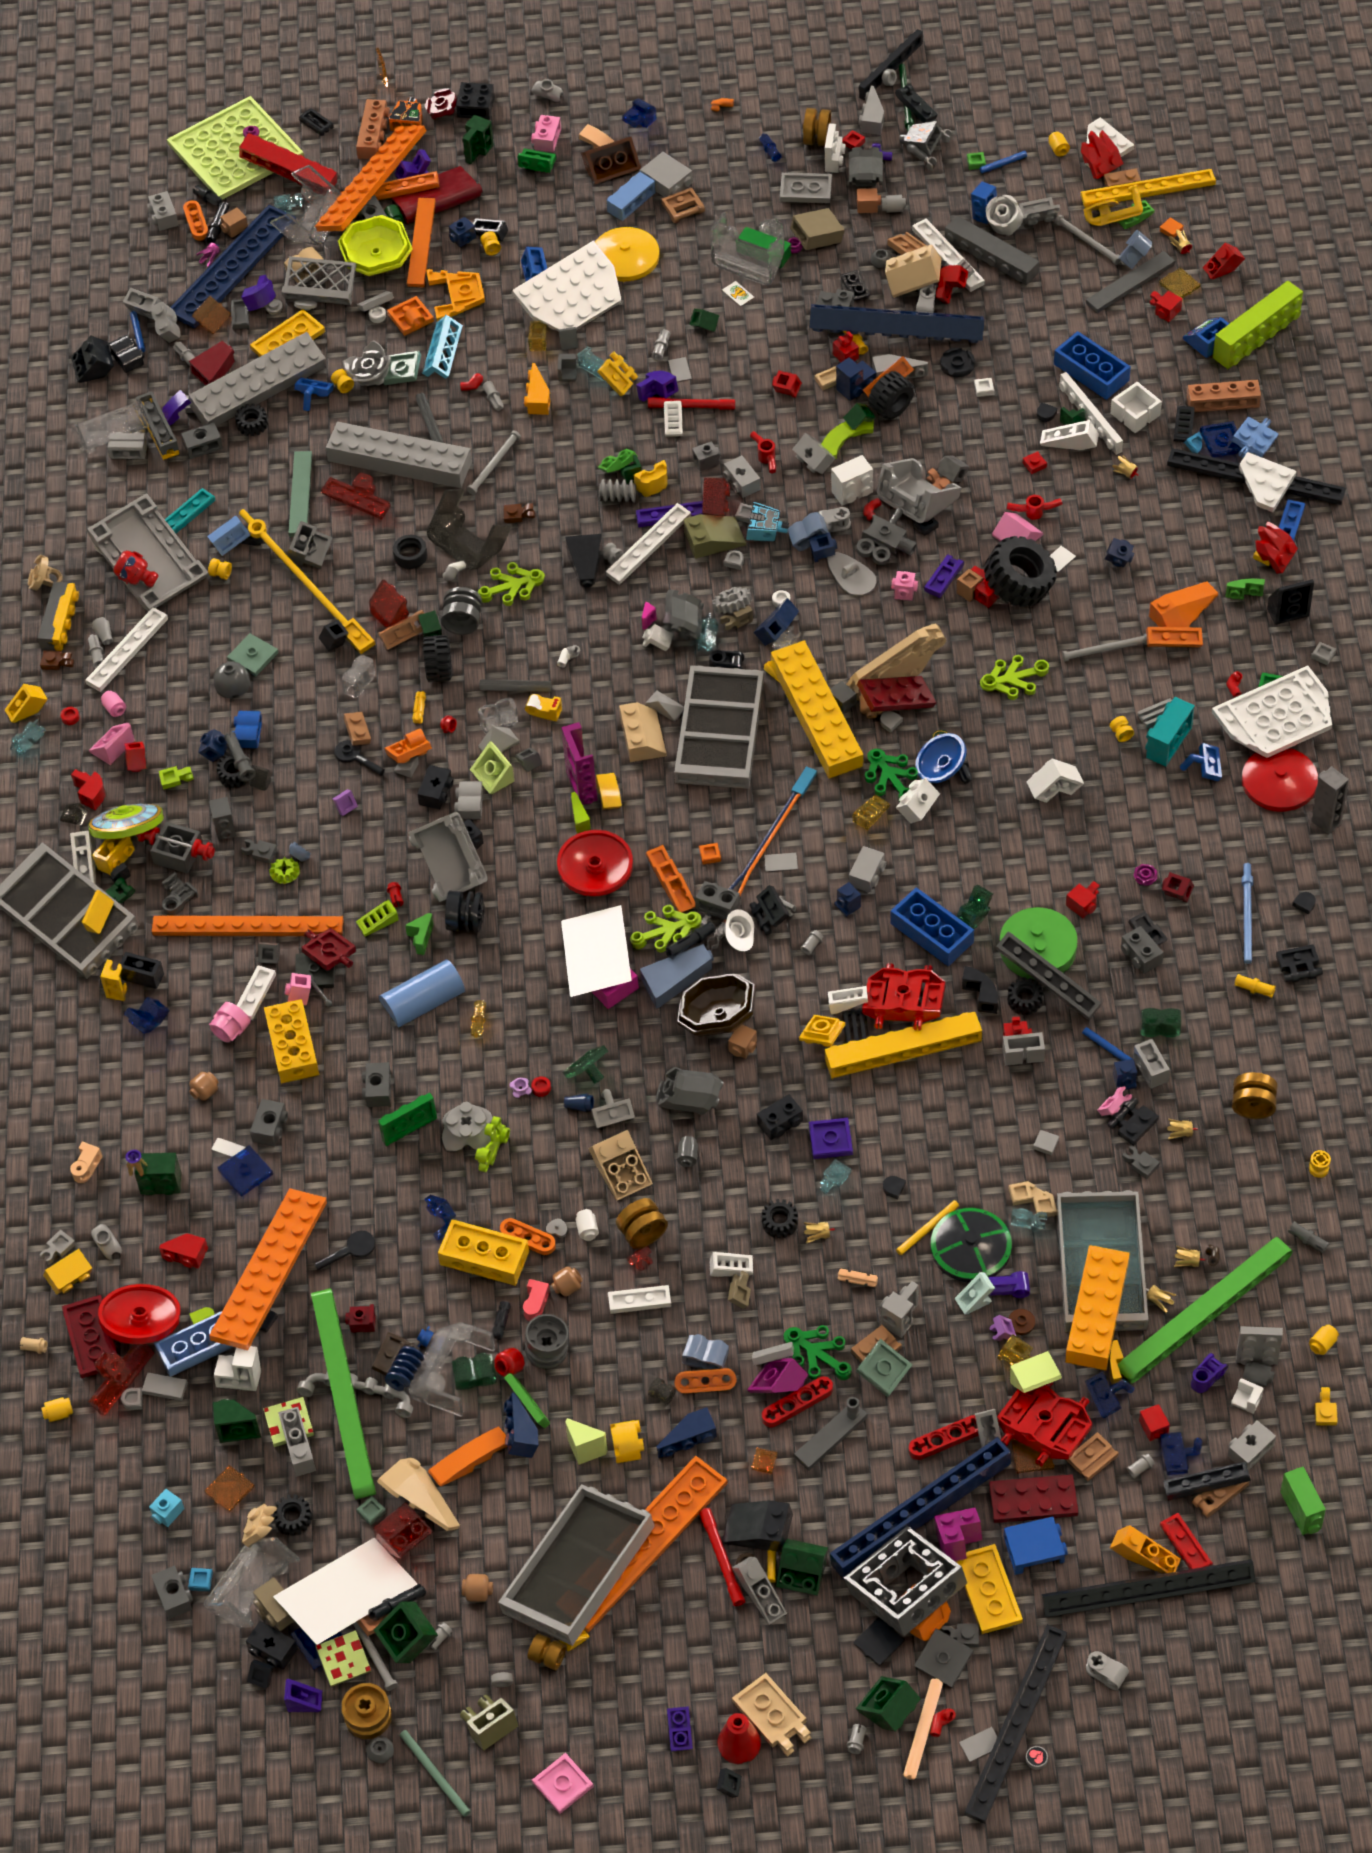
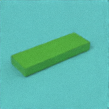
M510 1373L505 1376V1380L536 1422L543 1428L550 1425V1421L518 1378Z

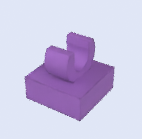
M348 789L333 798L337 810L342 816L358 807L352 792Z
M1001 1315L993 1318L994 1324L990 1326V1330L993 1332L997 1331V1335L993 1336L994 1340L1001 1341L1004 1338L1011 1341L1017 1337L1011 1319Z

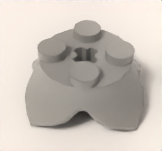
M373 340L364 348L362 357L352 356L342 362L345 371L353 377L354 382H359L361 386L381 385L389 371L391 356H386L383 347Z
M463 1102L461 1105L449 1110L442 1119L444 1124L442 1141L446 1151H458L465 1145H469L476 1150L482 1147L485 1148L491 1141L490 1136L484 1134L486 1124L492 1121L491 1113L487 1109L472 1105L469 1102Z

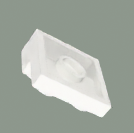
M829 124L825 144V172L838 173L839 166H843L842 154H845V144H843V138L839 136V131H836V124Z

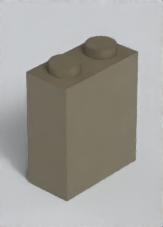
M829 208L793 215L790 229L799 239L805 250L841 243L844 228Z

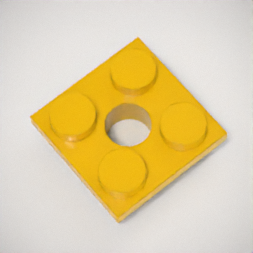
M814 1015L799 1036V1040L807 1044L817 1043L830 1047L841 1033L845 1022L839 1021L836 1018Z

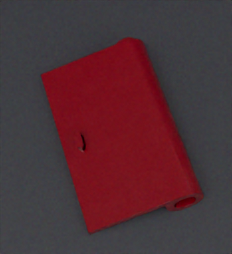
M459 166L438 174L440 186L438 188L391 197V199L400 208L404 222L410 224L415 222L418 198H435L434 214L481 197V193H483L481 185L477 184Z

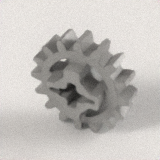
M732 587L729 590L719 593L720 596H715V599L712 600L715 611L731 614L739 611L740 608H745V605H749L750 601H752V596L747 588Z

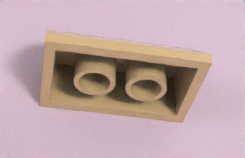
M932 244L886 260L885 273L893 298L939 282L941 257Z
M638 702L619 705L620 719L630 762L667 756L657 710Z

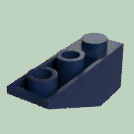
M786 598L753 633L766 646L780 637L796 617L799 610Z
M512 1392L509 1400H506L504 1403V1412L506 1413L504 1427L507 1429L505 1445H508V1454L532 1458L539 1446L538 1429L517 1395Z
M706 1407L687 1414L656 1446L658 1458L672 1456L677 1451L689 1450L694 1445L702 1442L708 1443L716 1438V1427L708 1408Z

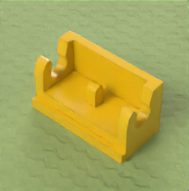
M107 959L100 976L106 998L125 1001L127 984L124 983L122 985L121 982L122 966L118 964L117 969L113 971V962Z

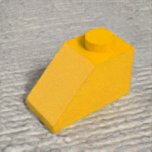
M23 684L5 708V712L10 721L16 723L38 713L48 699L41 687Z

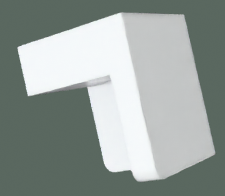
M1241 1378L1231 1404L1254 1414L1262 1398L1263 1387Z

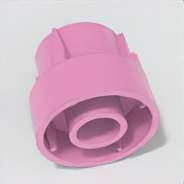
M225 1002L213 1016L214 1019L209 1025L213 1034L220 1040L233 1042L249 1026L250 1019L241 1008L233 1003Z

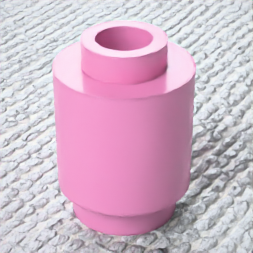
M106 691L101 696V703L111 716L118 717L125 712L126 704L117 693Z

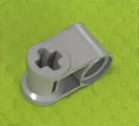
M925 286L920 290L915 312L934 313L935 289L931 286Z
M846 507L818 512L824 517L828 532L830 533L845 531L851 526L849 519L850 511Z
M1099 1651L1092 1652L1088 1656L1087 1673L1110 1689L1118 1690L1129 1673L1128 1668Z

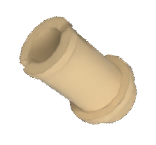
M22 1337L20 1344L23 1345L20 1346V1350L36 1351L38 1354L45 1353L48 1343L43 1338L31 1339Z

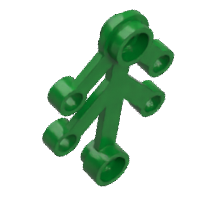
M872 749L868 752L867 759L870 762V767L865 773V781L868 783L876 781V770L879 766L882 773L879 783L875 785V794L878 796L885 795L886 783L889 779L899 792L900 799L902 795L907 793L909 788H905L897 776L915 780L918 777V770L914 767L905 770L887 765V763L897 764L899 767L907 766L908 757L904 754L898 757L889 756L881 749Z
M821 1325L817 1330L802 1331L797 1327H791L785 1331L784 1341L785 1343L793 1342L794 1354L792 1358L794 1360H801L802 1362L799 1363L801 1367L804 1366V1358L800 1355V1347L807 1351L809 1363L808 1376L810 1379L815 1380L821 1375L816 1357L835 1369V1375L839 1380H847L851 1377L852 1368L850 1364L839 1362L824 1352L825 1350L833 1349L843 1350L845 1348V1339L843 1337L837 1336L833 1341L819 1343L807 1341L813 1338L826 1339L829 1336V1329L825 1325ZM823 1330V1331H825L826 1333H825V1334H820L819 1332ZM840 1341L843 1344L837 1345L836 1342ZM840 1368H847V1370L841 1371ZM812 1371L818 1372L816 1375L811 1374Z

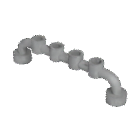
M328 1372L326 1374L315 1373L308 1376L305 1381H300L297 1392L305 1397L312 1396L315 1389L313 1383L316 1381L324 1382V1384L330 1386ZM350 1373L354 1389L362 1390L369 1395L374 1393L381 1394L388 1399L399 1398L402 1402L397 1404L395 1413L403 1418L411 1417L413 1406L410 1404L409 1396L404 1391L394 1390L387 1384H385V1387L377 1385L378 1381L370 1377L365 1382H360L355 1374Z

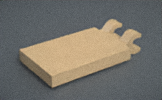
M767 1673L732 1697V1702L749 1719L772 1748L778 1744L787 1757L794 1752L792 1748L794 1746L789 1740L791 1737L797 1734L804 1744L811 1739V1732L803 1725L807 1722L806 1717Z

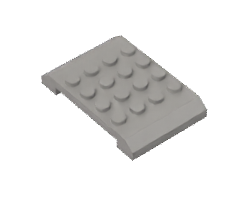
M147 493L87 528L92 542L112 568H114L122 552L127 550L142 554V558L148 563L147 570L158 573L159 577L152 588L147 587L141 580L136 585L124 582L138 602L148 612L153 607H159L209 576L205 567L199 560L196 561L158 512L156 504Z

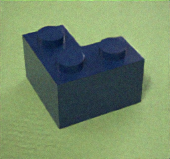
M849 357L836 366V390L849 401L859 397L863 393L862 390L876 379V371L863 360L857 364Z

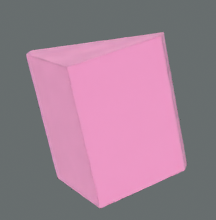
M1005 512L994 529L992 536L1000 542L1012 536H1017L1018 538L1023 536L1028 540L1033 539L1036 541L1043 536V532L1017 513Z
M125 723L113 726L89 752L111 765L125 751L124 743H133L135 741L131 725Z

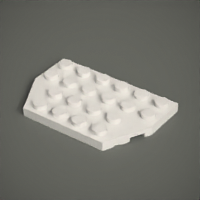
M594 241L512 290V295L533 320H539L558 332L559 329L576 327V330L621 303L614 265Z
M1309 666L1212 708V714L1231 739L1266 758L1324 733L1332 727L1328 691Z

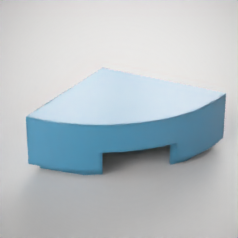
M1200 432L1184 442L1192 453L1198 454L1202 448Z

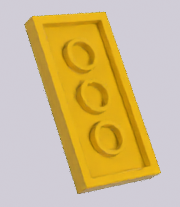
M302 309L250 344V348L260 357L305 332H308L312 340L325 332V327Z
M995 1544L966 1552L967 1559L955 1561L962 1566L967 1584L964 1587L981 1634L1023 1623V1618Z

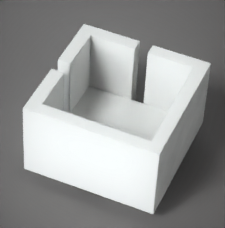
M1136 382L1112 399L1111 414L1120 422L1124 421V425L1136 433L1145 427L1147 422L1150 423L1161 415L1162 401L1140 383Z
M863 455L831 469L832 493L842 506L854 502L856 497L861 498L873 493V468Z

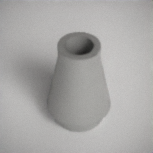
M104 617L95 619L92 623V629L104 645L111 644L113 638L109 621Z

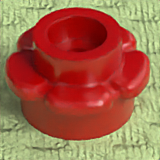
M449 715L445 716L440 722L443 732L452 733L455 731L457 726L456 719Z

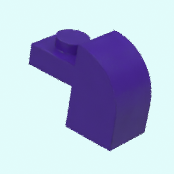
M419 149L412 162L401 161L394 174L397 179L428 173L427 167L431 160L425 150Z
M265 274L259 277L257 285L244 289L241 298L250 312L269 304L276 297L271 280H268Z
M666 371L645 374L646 379L636 385L639 400L643 402L648 397L656 394L663 398H668L679 391L676 376Z

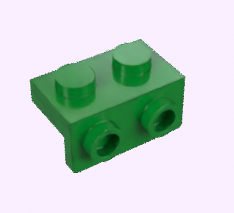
M524 148L523 152L518 153L517 156L518 167L550 173L556 160V154Z

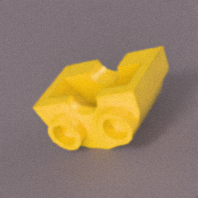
M665 460L655 464L652 471L643 470L634 474L636 490L645 497L659 493L667 488L668 478Z
M639 1420L610 1424L616 1463L640 1460V1451H644L643 1439H638L637 1433L641 1432Z

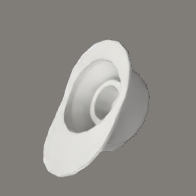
M743 910L731 911L724 926V934L727 941L738 951L745 952L750 950L754 942V922L752 917Z

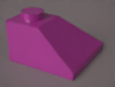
M793 1358L774 1360L765 1363L748 1388V1391L750 1393L797 1391L804 1385V1380L808 1374Z

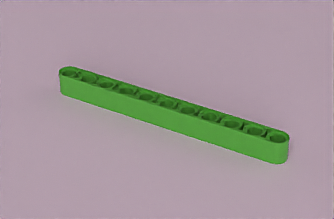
M1279 1237L1272 1239L1122 1359L1118 1364L1120 1373L1132 1384L1138 1381L1286 1262L1293 1251Z
M331 1288L313 1292L311 1296L354 1497L357 1500L376 1495L333 1292Z

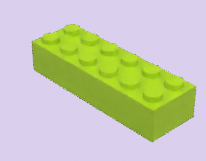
M1286 281L1216 333L1213 359L1229 369L1233 365H1237L1245 356H1249L1254 349L1261 347L1266 340L1273 338L1278 331L1285 329L1293 320H1297L1301 315L1303 291L1291 282Z

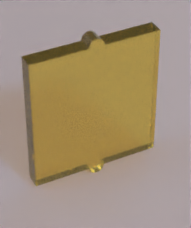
M1181 267L1172 273H1168V276L1159 281L1165 289L1181 298L1188 294L1191 295L1193 291L1201 286Z

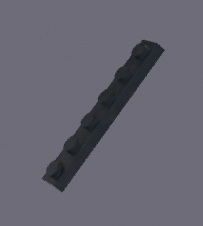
M917 29L913 34H910L904 43H901L884 62L880 63L874 72H871L859 84L860 99L865 100L866 92L870 91L871 85L876 90L883 83L882 75L885 69L896 70L900 64L923 44V31Z

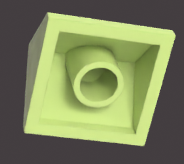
M489 742L470 768V771L479 781H482V785L489 794H494L513 783L514 775L513 767L493 742Z
M1048 1351L1010 1366V1382L1023 1393L1062 1378Z
M566 1419L568 1442L578 1465L607 1454L605 1432L571 1419Z

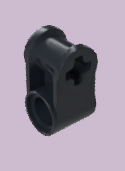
M713 650L709 655V667L731 669L736 667L743 669L742 662L745 656L739 651Z

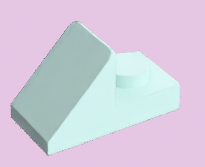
M980 1272L955 1297V1300L963 1313L969 1314L992 1302L988 1295L995 1287L987 1275Z

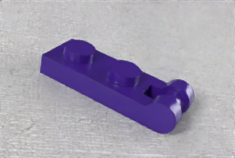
M946 555L925 585L924 591L941 598L955 576L962 570L964 561L960 559L955 560L953 556Z

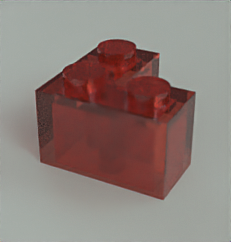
M704 478L703 515L725 516V512H728L729 501H727V497H730L731 486L727 483L726 478Z

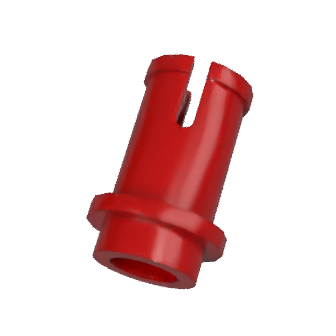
M398 882L389 883L387 887V893L390 894L394 907H398L397 902H399L400 907L404 904L401 895L402 888Z

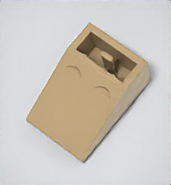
M628 1130L588 1148L598 1170L616 1200H620L653 1184Z

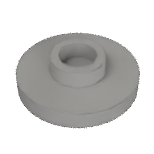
M305 299L296 300L294 306L308 311L316 308L317 302Z

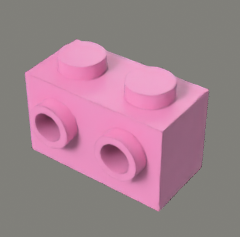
M540 115L539 122L536 121L535 133L532 134L531 142L534 143V150L554 153L561 131L560 117Z

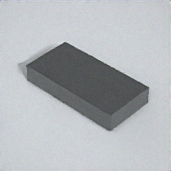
M231 300L233 330L250 328L249 311L243 300Z

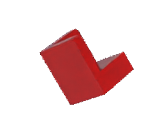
M1157 1404L1140 1411L1139 1422L1149 1441L1169 1434L1170 1424L1160 1405Z

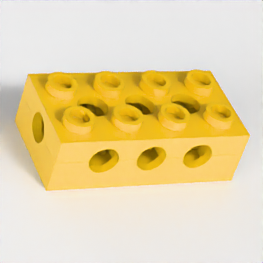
M302 999L264 1007L281 1084L319 1075Z
M452 1219L438 1251L439 1263L442 1266L516 1286L529 1254V1246L526 1239Z

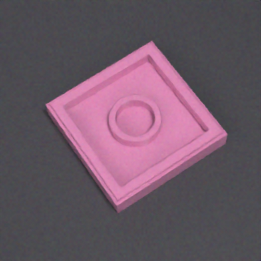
M566 1753L532 1779L535 1787L559 1814L594 1787L593 1783Z

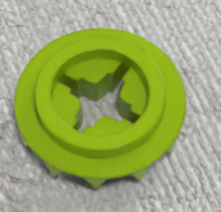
M284 856L283 859H276L275 863H271L269 872L275 882L287 884L299 876L300 868L298 862H295L293 858L287 859ZM284 866L287 867L285 874L282 872Z

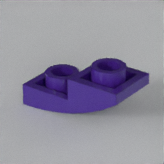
M181 390L162 408L169 426L180 418L177 413L191 404Z
M689 1706L668 1708L671 1752L692 1750Z

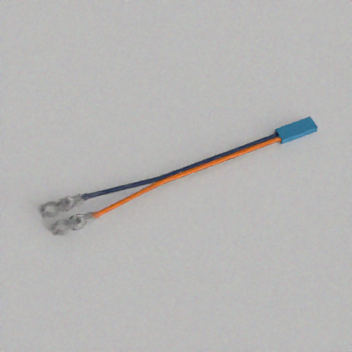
M805 767L791 790L792 795L744 871L729 889L733 890L745 876L738 891L741 896L752 870L797 799L804 796L816 777L817 770ZM707 913L703 916L700 927L711 921V914ZM725 919L716 927V932L713 933V936L708 938L707 949L709 948L708 942L710 940L717 939L718 942L712 946V949L719 946V940L725 936Z

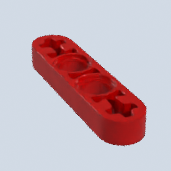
M819 1377L769 1405L762 1411L763 1424L767 1427H776L829 1397L833 1392L832 1380L828 1377ZM823 1384L824 1386H827V1390H825L824 1388L820 1389V1385ZM804 1393L812 1395L809 1401H804L800 1397ZM792 1403L794 1409L786 1411L783 1409V1405ZM767 1415H775V1419L772 1420L771 1418H768Z
M975 1415L912 1440L909 1444V1455L915 1460H922L979 1436L978 1429H975L974 1426L971 1427V1423L977 1425ZM956 1429L962 1434L960 1437L954 1438L950 1435V1432ZM939 1437L943 1440V1443L936 1446L931 1443V1440ZM915 1446H918L919 1449L922 1448V1451L918 1452L915 1450Z

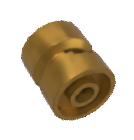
M538 1633L530 1645L527 1657L529 1660L539 1664L544 1662L546 1667L556 1671L564 1659L567 1645L556 1640L551 1642L549 1637Z

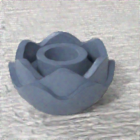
M296 842L290 844L289 853L301 862L310 858L311 853L306 851L305 848H302Z

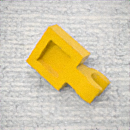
M1321 1387V1403H1315L1316 1425H1337L1336 1403H1330V1388Z

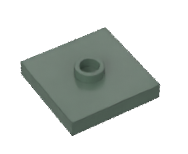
M420 351L389 355L391 356V362L389 364V371L384 378V385L417 380L421 359Z
M249 633L227 656V660L240 663L246 668L248 673L256 677L279 652L277 648Z
M879 1339L856 1369V1372L888 1397L913 1364L882 1339Z

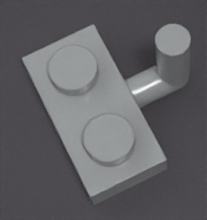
M605 1089L601 1094L602 1098L605 1099L606 1105L591 1109L597 1129L635 1118L630 1098L614 1103L609 1089Z

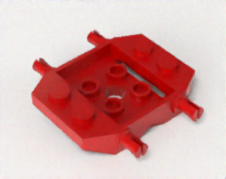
M888 963L886 968L880 969L868 978L866 986L868 1002L863 1004L862 1012L876 1020L874 1025L876 1029L878 1027L879 1029L883 1028L884 1020L914 1021L913 1029L917 1031L918 1028V1031L922 1029V1022L940 1017L945 993V981L932 971L933 967L929 965V968L926 965L925 969L904 971L894 968V964L891 963L890 965ZM923 982L925 983L921 1007H919L918 1003Z
M1053 1382L1026 1393L1017 1389L997 1416L998 1425L1005 1433L1001 1439L1003 1444L1007 1447L1009 1442L1015 1439L1041 1453L1035 1460V1463L1037 1465L1040 1464L1041 1467L1048 1458L1069 1460L1092 1429V1421L1085 1410L1089 1400L1082 1397L1078 1403L1070 1398L1059 1397L1050 1389ZM1070 1414H1072L1073 1416L1071 1417V1419L1069 1420V1422L1066 1424V1426H1065V1427L1063 1428V1430L1060 1432V1434H1059L1058 1437L1055 1439V1441L1052 1442L1051 1440H1052V1438L1054 1437V1435L1057 1433V1431L1060 1429V1427L1064 1424V1422L1066 1421V1419L1068 1418V1416H1069ZM1047 1415L1050 1419L1042 1420L1040 1416Z

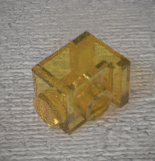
M1012 1334L1003 1346L997 1359H1004L1011 1365L1032 1358L1030 1353L1033 1347Z

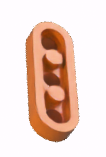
M188 201L184 204L183 209L192 237L195 240H204L208 233V227L200 204L197 201Z
M508 1218L500 1224V1233L522 1239L530 1237L528 1246L532 1251L542 1255H549L556 1248L555 1239L552 1235L516 1219Z
M729 1368L684 1371L675 1377L674 1382L676 1389L681 1393L730 1390L736 1384V1374ZM728 1375L730 1380L725 1382L722 1380V1377ZM703 1377L709 1378L708 1383H703L701 1380ZM686 1378L688 1379L689 1383L687 1385L681 1384V1380Z

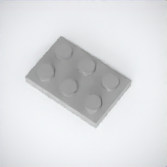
M782 173L780 202L830 203L832 174Z
M1240 1326L1236 1363L1246 1365L1247 1362H1257L1268 1366L1277 1365L1283 1328Z

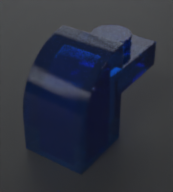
M639 98L632 101L633 107L622 115V121L634 128L639 124L647 128L657 119L656 108Z
M147 997L139 1010L127 1008L124 1015L129 1018V1023L145 1034L159 1026L170 1010L158 999Z

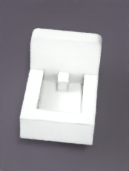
M654 624L644 632L642 646L647 647L651 643L667 651L670 647L673 633Z

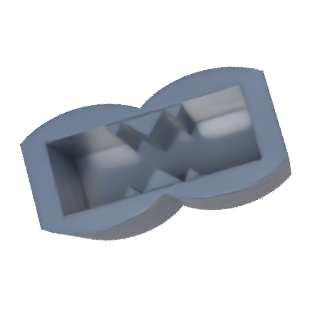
M818 512L808 514L802 521L795 522L788 528L792 545L798 551H803L810 547L809 538L829 533L824 517Z
M689 1335L682 1355V1363L695 1368H703L704 1370L724 1368L729 1353V1345L722 1340H708L703 1335Z

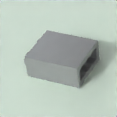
M665 152L660 153L640 169L641 173L655 180V190L663 197L681 192L693 183L692 170Z

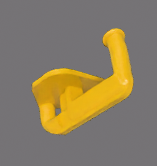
M1134 185L1128 190L1132 194L1134 206L1111 212L1110 207L1117 206L1119 204L1118 201L1112 199L1099 202L1083 209L1086 221L1095 226H1103L1141 215L1143 206L1138 186ZM1099 210L1100 216L1093 218L1092 211Z

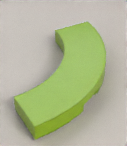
M874 420L872 422L863 421L856 430H852L845 421L832 429L821 445L837 459L840 448L848 438L874 432Z

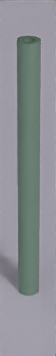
M407 1730L402 1731L399 1735L460 1813L464 1817L471 1812Z

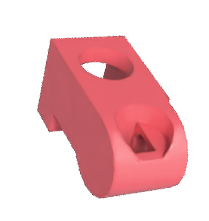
M529 1279L527 1284L529 1298L523 1304L524 1317L529 1322L536 1316L542 1315L550 1294L548 1283Z

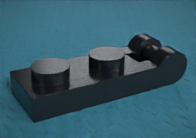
M911 84L895 91L896 97L923 123L937 118L938 114L914 91Z

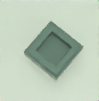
M373 1496L356 1509L357 1513L369 1525H373L386 1513V1509Z

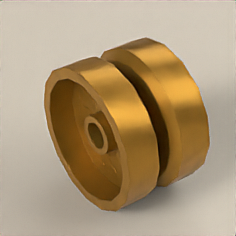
M815 108L806 109L803 123V144L813 145L817 135L818 146H825L828 127L831 124V110L822 109L818 117V112Z
M1251 1072L1239 1075L1234 1080L1232 1109L1235 1113L1249 1119H1263L1275 1113L1277 1082L1274 1078L1263 1073Z
M643 1198L629 1204L621 1211L616 1219V1226L625 1235V1239L632 1248L640 1249L658 1240L665 1233L668 1221L659 1212L652 1199Z
M372 1683L358 1684L346 1692L342 1700V1714L348 1731L355 1737L373 1739L382 1735L388 1729L391 1723L392 1712L388 1697L379 1686Z

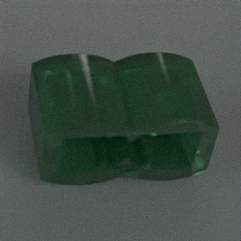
M1147 1008L1141 1010L1140 1033L1142 1036L1156 1037L1162 1035L1164 1037H1176L1180 1035L1181 1010L1174 1008L1163 1010Z
M480 1353L473 1358L461 1356L452 1361L456 1390H465L476 1386H488L497 1383L492 1354Z

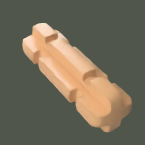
M840 1269L838 1272L839 1281L846 1282V1280H849V1283L864 1286L867 1284L869 1287H876L878 1282L876 1275L870 1274V1276H867L866 1273L848 1272L846 1269Z

